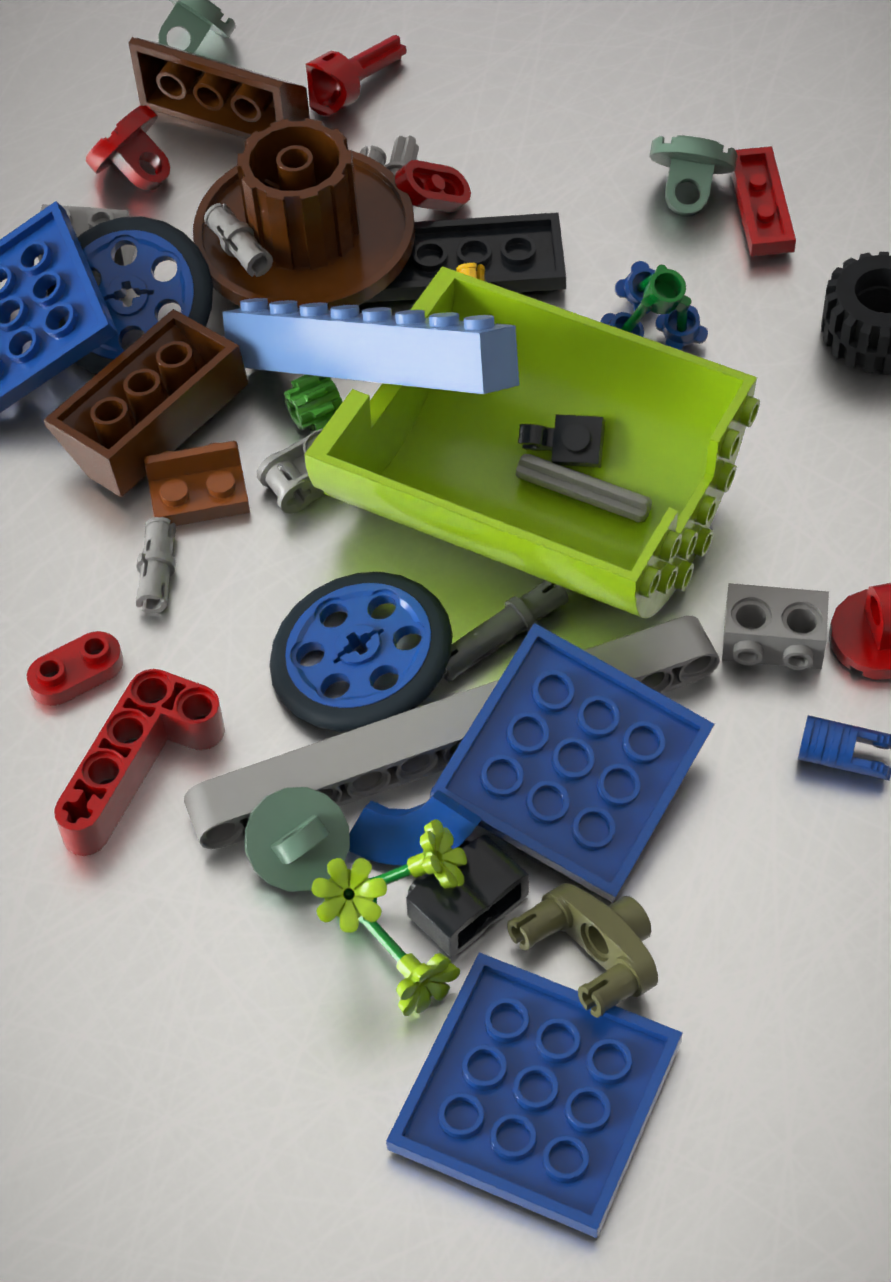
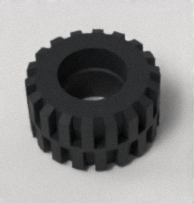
M870 252L860 254L859 260L849 258L843 262V268L837 267L833 271L831 280H828L821 322V332H824L823 341L826 346L832 347L831 354L837 359H846L845 365L853 369L856 366L863 367V372L873 373V370H882L883 374L891 373V256H889V252H879V255L874 256Z

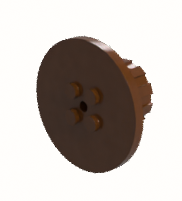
M305 118L304 121L284 119L272 122L271 127L261 132L255 131L244 141L245 150L243 153L238 154L237 166L226 172L210 187L198 206L193 224V241L199 247L209 266L213 288L238 306H240L241 300L253 298H267L268 306L271 302L285 300L297 301L298 308L300 305L308 303H328V310L335 306L360 305L376 296L395 280L408 262L415 241L412 202L408 193L396 187L395 175L374 159L348 150L347 138L337 128L331 130L323 126V121ZM220 203L223 206V203L226 204L240 222L247 223L253 229L257 242L272 256L273 262L269 271L260 277L255 275L252 277L236 257L229 256L221 248L219 237L204 221L205 213L212 205Z

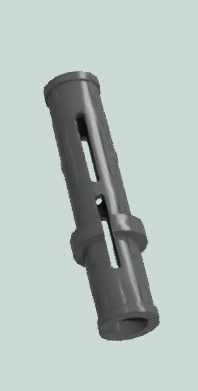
M545 580L522 597L514 596L507 600L504 609L452 644L451 656L445 669L447 673L444 675V679L452 682L457 676L520 633L528 634L534 623H537L561 605L568 603L569 597L565 588L559 585L554 587V583Z

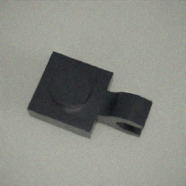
M556 414L555 428L534 424H520L518 443L523 444L522 448L525 450L552 451L551 461L558 465L601 468L605 420L603 417Z

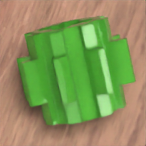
M304 375L292 380L293 388L285 391L284 396L285 404L297 428L300 430L310 428L311 431L323 429L342 404V398L335 383H333L330 377Z

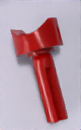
M393 35L349 59L340 52L329 51L306 63L309 107L321 116H330L356 102L360 96V81L401 59V56L407 53L406 46L400 44V37Z

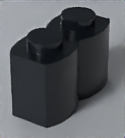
M486 834L471 842L466 840L457 847L462 848L467 857V864L458 866L464 876L463 885L445 889L440 885L434 874H425L417 877L408 889L406 897L408 917L450 957L459 954L469 947L490 925L507 916L529 894V874Z

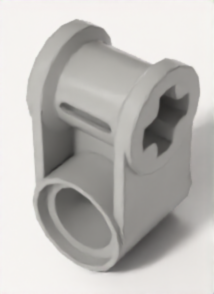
M323 429L313 431L307 437L288 448L271 454L260 464L257 470L258 480L263 486L270 487L278 497L277 504L285 513L291 514L301 511L311 502L325 495L323 490L312 485L306 469L304 456Z

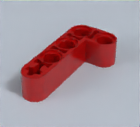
M159 669L144 670L131 680L56 803L54 809L55 819L63 843L70 852L80 856L93 855L107 844L167 740L200 751L211 749L218 745L223 739L225 727L219 698L214 690ZM153 700H160L156 703H149ZM199 716H206L203 719L193 720ZM131 739H138L132 743H124ZM114 779V780L111 781L110 783H107V784H99L100 782H102V781H104V780Z

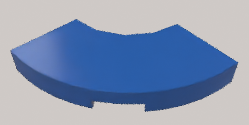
M437 790L426 803L410 809L388 808L371 800L364 807L349 833V851L378 863L403 866L407 864L408 858L423 852V848L420 845V836L425 833L424 826L432 820H439L443 828L447 827L454 838L451 848L454 849L471 835L482 818L440 790Z

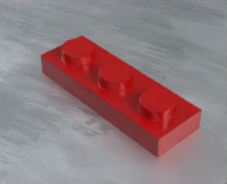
M772 146L735 150L738 157L736 169L731 172L750 256L795 252L796 238Z

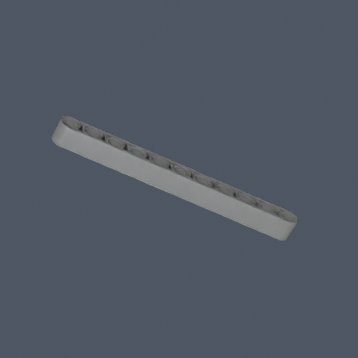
M695 616L679 617L584 650L661 694L707 677L714 672L720 663L716 650L700 621ZM499 680L223 774L193 786L185 794L184 803L199 843L204 848L217 849L245 840V829L251 811L265 796L282 788L308 787L326 794L338 806H342L444 770Z

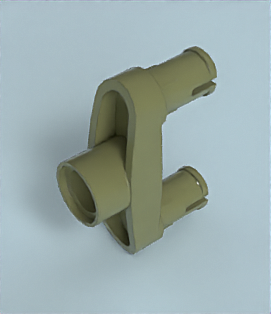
M563 883L543 895L542 902L517 918L514 917L507 923V930L515 944L520 942L519 948L524 951L529 950L534 944L557 931L566 932L607 970L594 980L578 988V997L581 1004L586 1010L591 1008V1015L596 1018L604 1015L607 1010L630 996L636 998L641 996L658 983V972L655 962L642 942L651 935V923L643 907L630 896H623L607 906L577 886Z

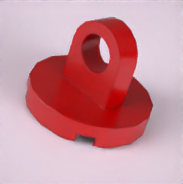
M140 105L116 124L117 127L114 128L111 132L112 135L108 139L106 137L104 139L101 138L87 154L86 163L96 174L114 163L136 187L143 190L159 188L170 174V163L164 152L146 134L157 120L158 115L148 105ZM139 160L150 163L155 169L156 175L145 172L140 166Z
M891 583L871 586L869 589L849 595L836 607L830 623V645L839 662L849 670L852 666L856 670L862 671V676L874 680L891 679Z

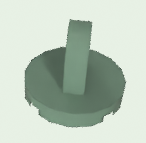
M169 0L175 6L161 26L158 34V43L168 45V32L175 27H181L190 36V44L185 51L194 53L209 30L229 39L236 28V23L232 18H228L226 22H223L221 19L224 14L221 12V9L209 0Z
M677 135V137H672L671 143H664L665 138L659 136L652 141L650 158L660 165L669 167L665 189L667 205L675 214L693 216L699 213L708 201L713 174H726L735 171L738 157L737 152L731 147L725 153L723 152L724 145L710 139ZM683 182L694 184L699 190V199L693 204L686 205L681 203L675 195L676 187Z
M308 787L282 788L265 796L251 811L245 829V853L253 870L268 884L288 892L311 891L313 881L316 878L329 880L331 877L327 870L329 861L341 858L345 862L350 849L349 825L341 808L326 794Z

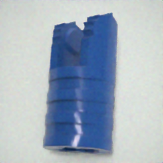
M808 715L798 760L890 781L891 768L879 761H869L853 757L856 742L873 745L880 749H891V734Z

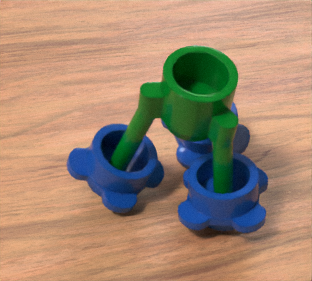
M637 261L632 264L631 273L625 279H620L616 282L615 293L620 298H626L633 305L634 313L620 312L616 315L607 313L601 318L602 323L644 337V327L640 320L650 311L661 314L656 319V329L663 332L666 338L665 345L681 351L684 346L691 343L701 344L708 337L707 328L700 325L698 310L691 306V298L685 295L686 283L684 278L678 272L667 269L662 264L656 270L649 268V265L644 261Z

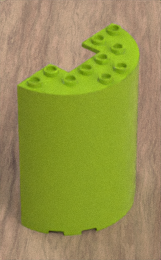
M442 266L410 310H424L425 318H429V315L436 313H459V321H464V318L469 316L492 315L494 316L495 324L515 325L519 386L487 394L382 383L371 400L370 395L352 389L304 454L306 469L312 485L323 490L325 495L638 617L650 618L654 616L668 602L676 589L681 591L686 589L694 569L693 560L696 555L704 557L710 546L713 530L709 528L724 492L726 493L734 480L737 468L734 464L746 426H752L759 410L760 400L754 398L757 377ZM556 414L603 417L605 420L601 468L561 466L649 497L652 500V506L645 522H636L518 478L516 476V469L523 454H531L552 462V451L525 450L522 448L523 444L518 443L520 424H534L555 428Z

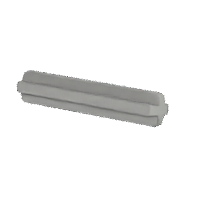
M523 454L518 462L516 476L522 480L636 522H645L650 513L652 500L649 497L531 454Z

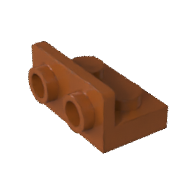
M236 441L211 443L206 446L178 451H166L144 458L154 517L168 518L171 520L170 524L175 523L176 526L250 513Z

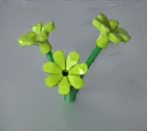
M437 819L424 826L425 833L420 836V845L423 848V852L408 858L407 864L376 877L368 878L372 870V865L368 860L358 858L353 863L352 868L347 869L343 859L335 858L327 864V870L331 876L330 879L316 878L311 888L312 894L325 899V902L316 910L317 916L321 921L325 923L330 922L337 916L340 918L341 930L347 933L355 932L360 922L398 962L396 968L405 977L396 988V992L401 998L398 1006L404 1016L411 1015L414 1010L416 1013L426 1010L431 1003L430 997L432 996L437 1001H442L450 990V986L446 982H451L460 975V969L450 963L451 960L442 953L435 954L427 964L421 963L412 953L406 954L377 923L382 913L381 907L377 904V897L386 894L387 885L410 875L417 878L425 874H434L440 885L445 889L464 884V876L458 866L467 864L466 854L462 848H451L454 843L453 835L447 827L443 828L442 823Z

